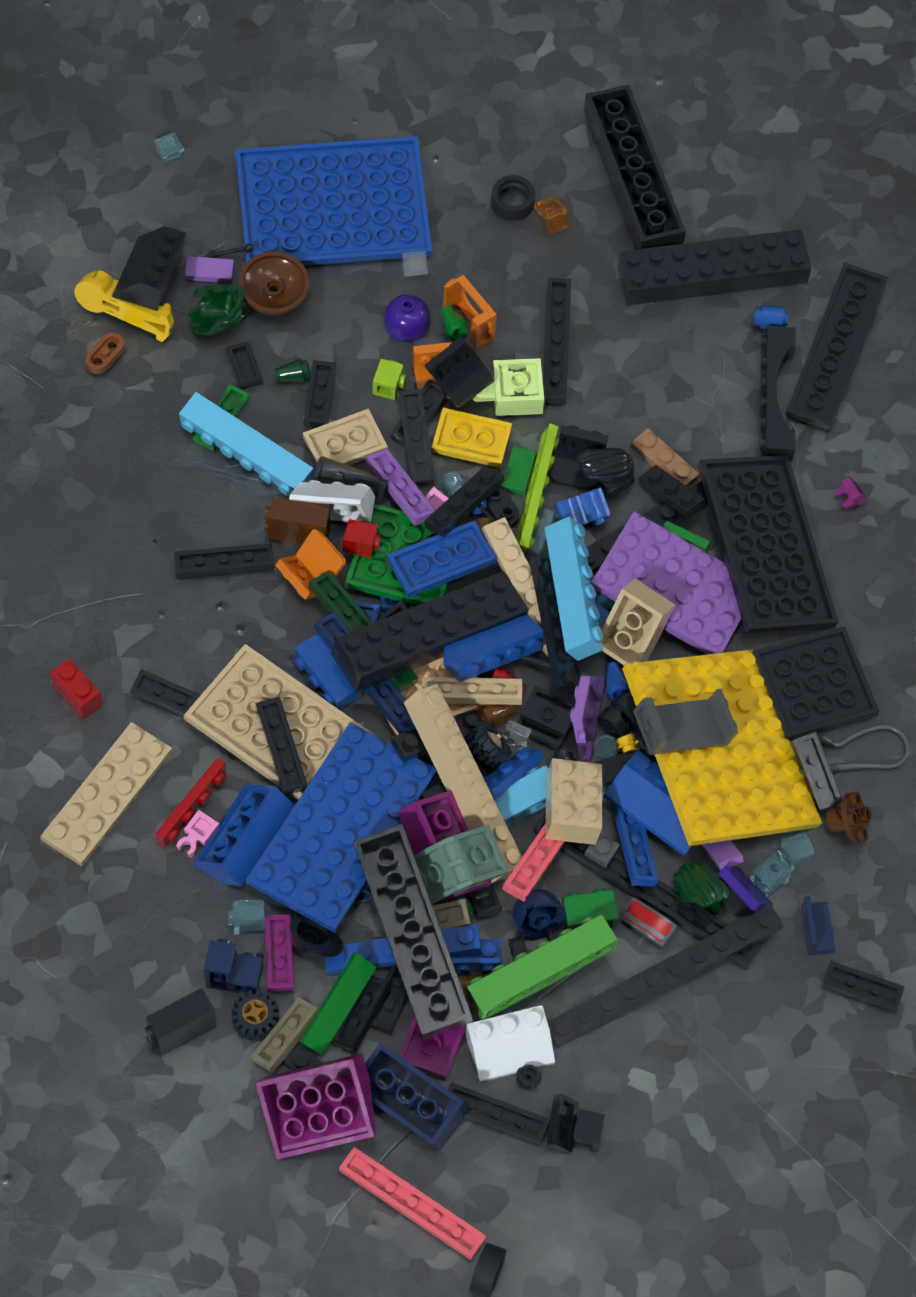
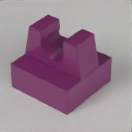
M849 476L841 481L842 485L835 492L839 498L848 495V499L842 503L846 509H850L858 504L861 506L868 501L857 482Z

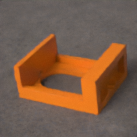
M464 275L457 279L449 280L444 286L443 308L449 305L453 308L458 307L471 322L470 345L476 351L495 339L497 314ZM465 291L477 304V306L483 311V313L479 315V313L474 309V307L468 301L465 295Z

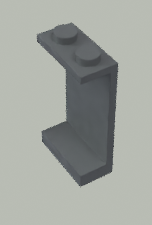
M717 689L706 700L655 706L652 697L643 698L633 710L650 755L728 745L738 734L737 724L732 718L728 702L721 689Z

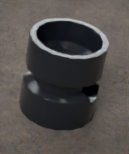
M624 692L619 693L610 702V707H606L597 716L596 720L599 726L614 739L623 737L629 731L630 725H634L637 722L633 712L636 708L633 697Z

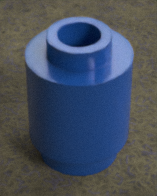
M770 305L755 307V326L767 329V326H787L788 312H784V307Z

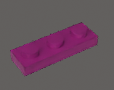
M290 914L266 915L264 919L268 992L294 991L292 940L289 925Z

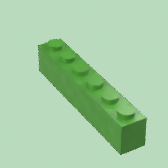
M601 914L596 918L593 916L588 917L581 922V926L573 930L568 928L558 935L559 938L551 942L546 940L540 943L536 950L531 953H521L514 958V962L506 966L501 964L495 967L490 975L484 978L479 976L470 981L469 986H467L466 997L481 1020L488 1019L615 950L618 939L603 915Z

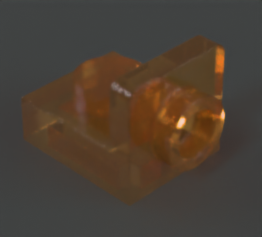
M555 196L534 204L535 212L546 222L549 234L556 233L570 226L567 208Z

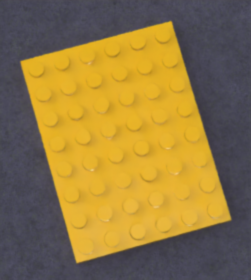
M754 650L628 663L622 668L636 707L643 698L652 697L655 706L706 700L717 689H721L728 702L732 718L737 724L738 734L728 745L655 754L689 846L818 828L822 824L805 778L799 772L801 768L791 743L784 736L781 722L773 708V701L769 697L764 685V679L760 675L756 659L752 654Z

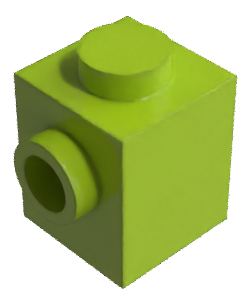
M381 359L373 379L372 394L395 400L399 388L403 389L407 375L403 374L404 365L395 360Z

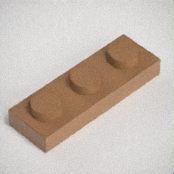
M649 428L631 442V448L651 466H659L687 487L698 479L699 473Z

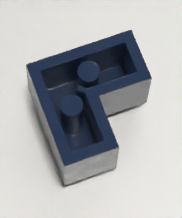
M210 940L204 967L206 987L247 994L249 990H252V993H256V990L259 989L263 970V958L248 952L243 955L237 954L236 944H232L229 940Z

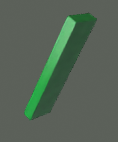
M353 953L299 1042L316 1054L323 1056L375 971L376 966L359 954Z

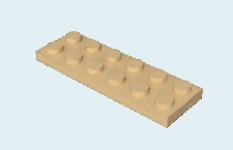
M131 722L40 836L41 840L83 867L170 756L172 747Z

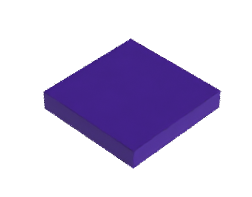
M724 867L719 872L720 877L751 910H760L769 904L774 905L740 868Z

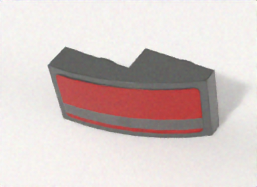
M634 897L619 916L623 923L639 931L644 937L663 948L666 947L679 928L672 921Z

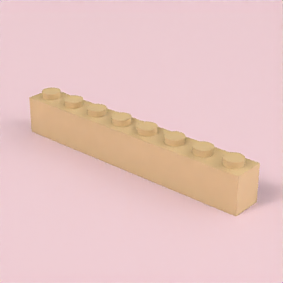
M438 685L418 690L403 703L446 790L452 791L468 831L486 825L490 826L508 869V873L492 879L491 882L494 883L507 878L521 860L522 855Z

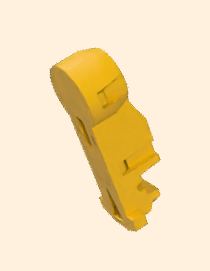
M101 270L87 273L78 282L74 289L75 297L81 306L88 311L110 314L155 334L156 340L163 342L171 334L174 319L170 304L166 303L164 306H159L158 311L114 298L112 295L119 280L113 279L108 273Z

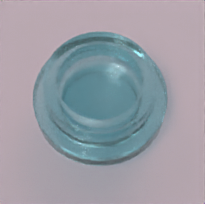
M603 735L595 740L593 750L597 757L606 759L616 756L618 745L612 736Z

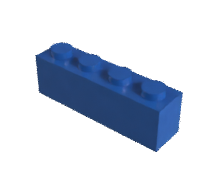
M526 614L444 646L443 665L459 682H462L542 650L543 629Z

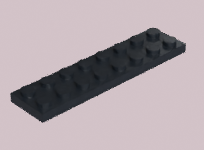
M844 262L785 416L829 431L831 430L886 286L887 276Z

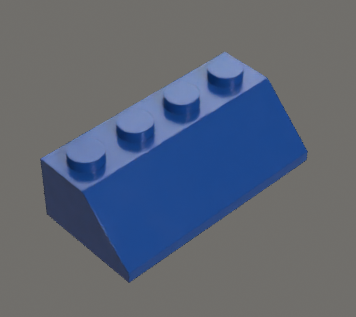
M638 750L624 765L603 797L685 856L693 846L688 845L659 765Z
M245 784L219 823L220 828L207 845L203 847L192 865L226 885L242 886L268 844L289 815L294 804L276 786Z

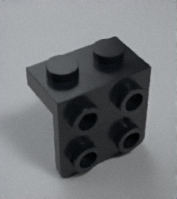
M462 336L424 365L458 408L494 381L490 371Z
M562 425L550 478L553 481L583 488H596L597 480L584 478L583 469L580 467L581 464L578 463L577 455L587 449L607 448L609 436L598 431L591 432L579 429L576 426Z

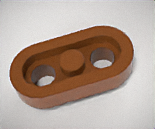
M117 333L105 334L86 355L87 369L94 374L106 372L124 352L123 337Z

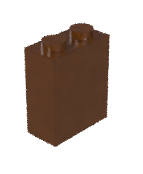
M272 497L270 506L266 505L264 520L266 521L264 531L268 532L270 542L302 546L313 529L320 530L329 538L330 506Z

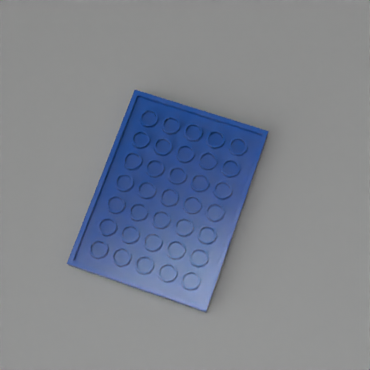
M418 136L235 149L244 245L248 243L253 245L252 252L248 253L245 251L246 262L260 253L269 251L287 253L298 259L304 266L432 256Z

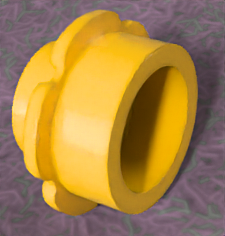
M635 734L625 735L616 740L618 746L616 749L618 752H623V754L637 750L639 740L636 739Z

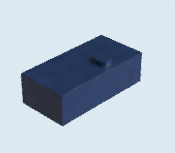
M379 1042L365 1062L370 1078L372 1103L440 1150L470 1106Z

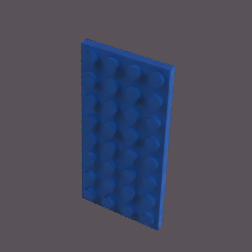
M350 722L248 875L246 884L335 933L367 883L353 841L402 824L397 812L421 799V794L426 791L437 774L436 768L416 757L402 762L392 744Z

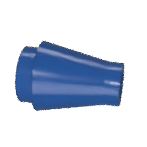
M617 662L608 663L605 666L607 694L611 699H614L621 692L629 695L630 689Z

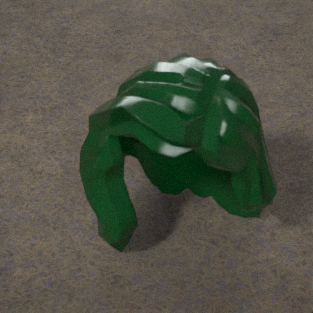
M215 284L205 285L194 291V297L202 298L194 308L189 310L188 319L194 332L198 335L211 336L237 325L244 317L245 300L242 287L238 285Z
M694 860L686 862L674 874V891H680L681 901L686 904L697 903L701 907H705L706 911L716 916L721 910L720 902L722 900L725 902L730 900L731 891L729 885L705 863Z

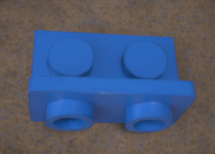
M480 939L481 952L450 956L456 974L467 975L471 972H481L484 975H490L495 967L502 964L501 939Z

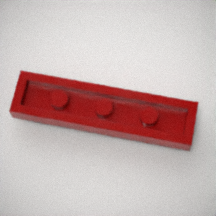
M217 758L157 830L155 833L157 844L166 848L170 842L174 843L181 832L180 829L184 824L190 822L200 805H205L211 797V791L215 786L219 787L226 779L225 762Z

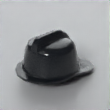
M300 913L291 918L289 925L292 932V945L300 954L312 957H335L343 951V941L336 933Z

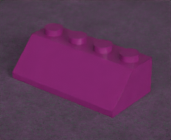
M452 791L415 801L397 812L415 854L439 841L468 831ZM487 881L468 890L453 894L437 902L436 905L461 898L490 885L491 882Z

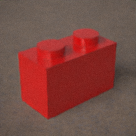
M70 658L50 672L52 686L82 719L102 706L101 692Z

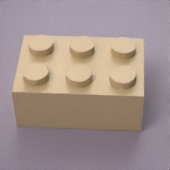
M634 578L621 589L602 628L604 635L602 651L624 666L628 663L648 661L675 604Z
M552 758L546 774L545 839L596 845L602 830V764Z

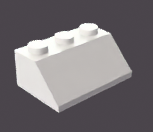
M310 480L308 482H300L290 494L289 499L330 506V520L348 522L351 519L371 523L375 495L372 489L365 484L349 486L340 482L322 484L319 481Z
M542 1005L466 1024L465 1035L479 1083L516 1074L517 1070L524 1065H533L536 1068L555 1064L550 1029Z

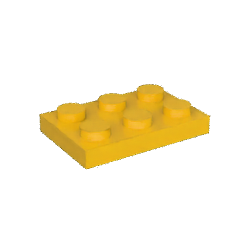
M443 408L431 452L501 468L512 430V423Z

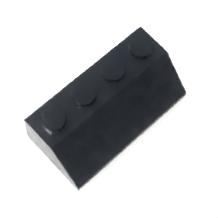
M163 226L139 236L112 297L158 311L181 258L186 233Z

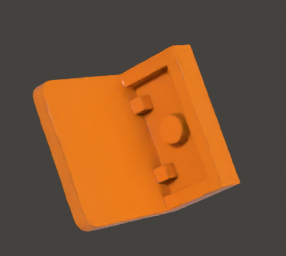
M313 529L296 555L280 558L275 566L281 571L283 577L294 586L297 593L306 600L316 597L308 587L309 581L327 571H330L336 578L345 565L346 560L320 530Z

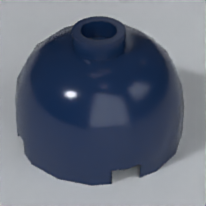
M536 889L532 890L525 902L517 899L513 907L512 918L517 931L521 933L523 938L537 940L546 937L545 929L555 926L561 927L565 920V911L554 894L547 890Z

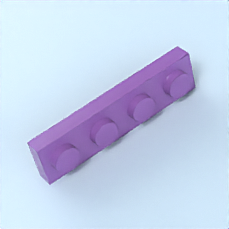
M384 449L366 456V464L376 476L389 481L386 490L413 525L416 526L424 523L435 509L389 450Z

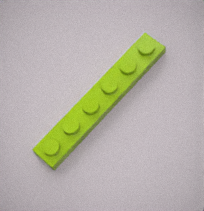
M551 423L541 434L515 537L523 554L526 550L530 551L534 542V537H531L539 522V517L536 515L544 502V497L541 495L549 482V476L546 475L554 462V456H551L552 451L555 450L559 442V436H556L559 426Z

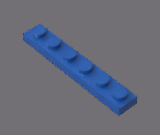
M477 924L441 929L450 956L481 952ZM387 938L344 944L343 951L338 956L325 957L328 975L341 973L353 953L359 954L376 966V968L396 965Z

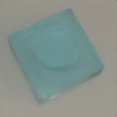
M175 132L154 140V146L163 162L185 154L184 147Z

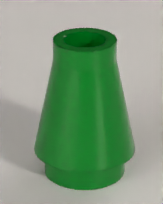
M449 305L442 308L440 314L443 318L447 336L453 340H457L461 336L464 338L468 333L467 322L452 306Z

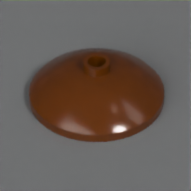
M269 251L260 253L246 262L240 272L239 286L243 288L244 300L250 307L264 314L280 315L293 311L303 303L309 291V276L304 265L295 257L283 252Z

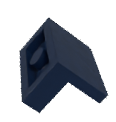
M804 897L801 911L808 955L834 953L835 945L828 902L811 903L810 897Z

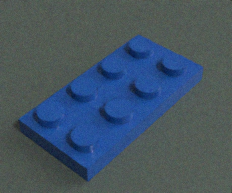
M475 520L454 528L445 537L436 535L387 555V561L408 598L495 564L497 559Z

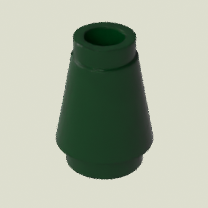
M301 358L275 368L277 382H305V379L311 377L308 361L301 360Z

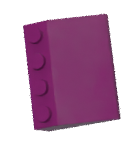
M363 1053L266 1076L255 1082L276 1160L376 1136L370 1078Z

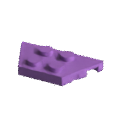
M581 676L579 685L575 688L576 703L575 707L571 709L570 717L571 722H573L580 762L591 763L598 728L596 719L601 712L606 685L605 677Z

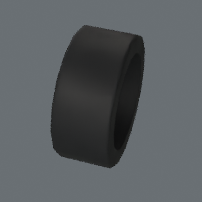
M509 175L502 177L494 184L491 205L498 216L505 220H521L527 217L533 210L535 190L529 180L522 176ZM507 190H517L522 192L527 199L521 205L510 206L503 203L499 197L501 193Z
M490 1243L484 1245L470 1283L469 1292L483 1297H491L505 1259L506 1249Z

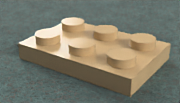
M369 408L303 432V439L316 466L321 456L350 466L366 460V456L388 449Z

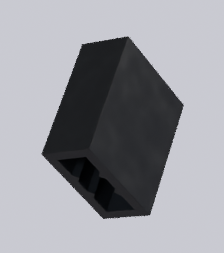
M200 988L147 1016V1027L144 1029L147 1034L146 1040L152 1051L157 1049L160 1056H163L216 1028L215 1009L203 988Z

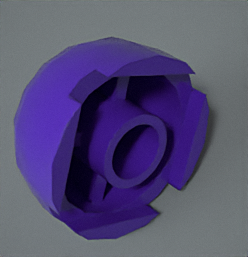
M411 294L400 295L391 300L386 307L384 316L385 329L392 338L400 342L411 339L418 341L430 329V311L428 305L421 298Z

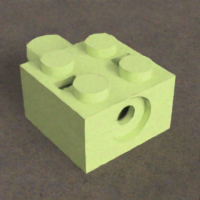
M541 358L493 360L492 376L494 381L472 399L475 402L494 401L495 416L543 414L544 390Z

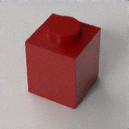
M349 519L343 538V552L372 558L374 549H379L381 536L377 535L378 525Z

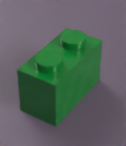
M596 889L587 894L573 892L562 898L561 905L565 911V929L571 928L573 930L581 926V922L588 917L593 916L596 918L601 914L610 928H617L619 916L613 890Z

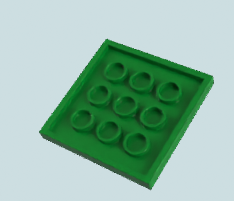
M374 504L370 524L378 525L377 535L381 536L379 549H374L372 558L354 555L345 581V588L397 601L403 600L414 605H420L445 595L448 582L408 598L387 561L388 554L438 534L426 529L425 523L414 526L401 510Z

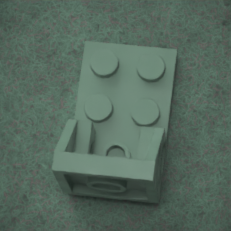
M489 825L451 836L414 855L431 905L453 894L468 890L508 873Z

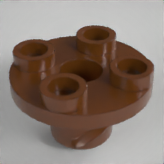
M858 791L846 793L842 800V806L840 808L832 806L828 811L826 817L827 825L834 833L838 832V834H841L845 831L853 843L865 842L868 840L867 822L871 821L869 807H864Z

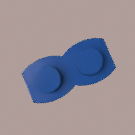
M601 488L553 505L559 521L570 516L577 523H581L582 526L592 523L593 527L607 522L605 517L611 515Z

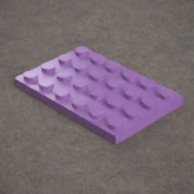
M634 511L591 582V585L597 592L616 602L621 589L636 578L675 604L663 630L707 655L722 653L741 620L726 563Z

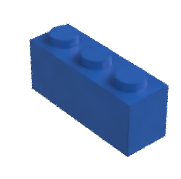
M317 633L295 647L294 662L300 671L304 670L307 673L309 683L314 689L318 688L323 694L322 698L342 711L361 699L362 691L355 693L332 657V650Z

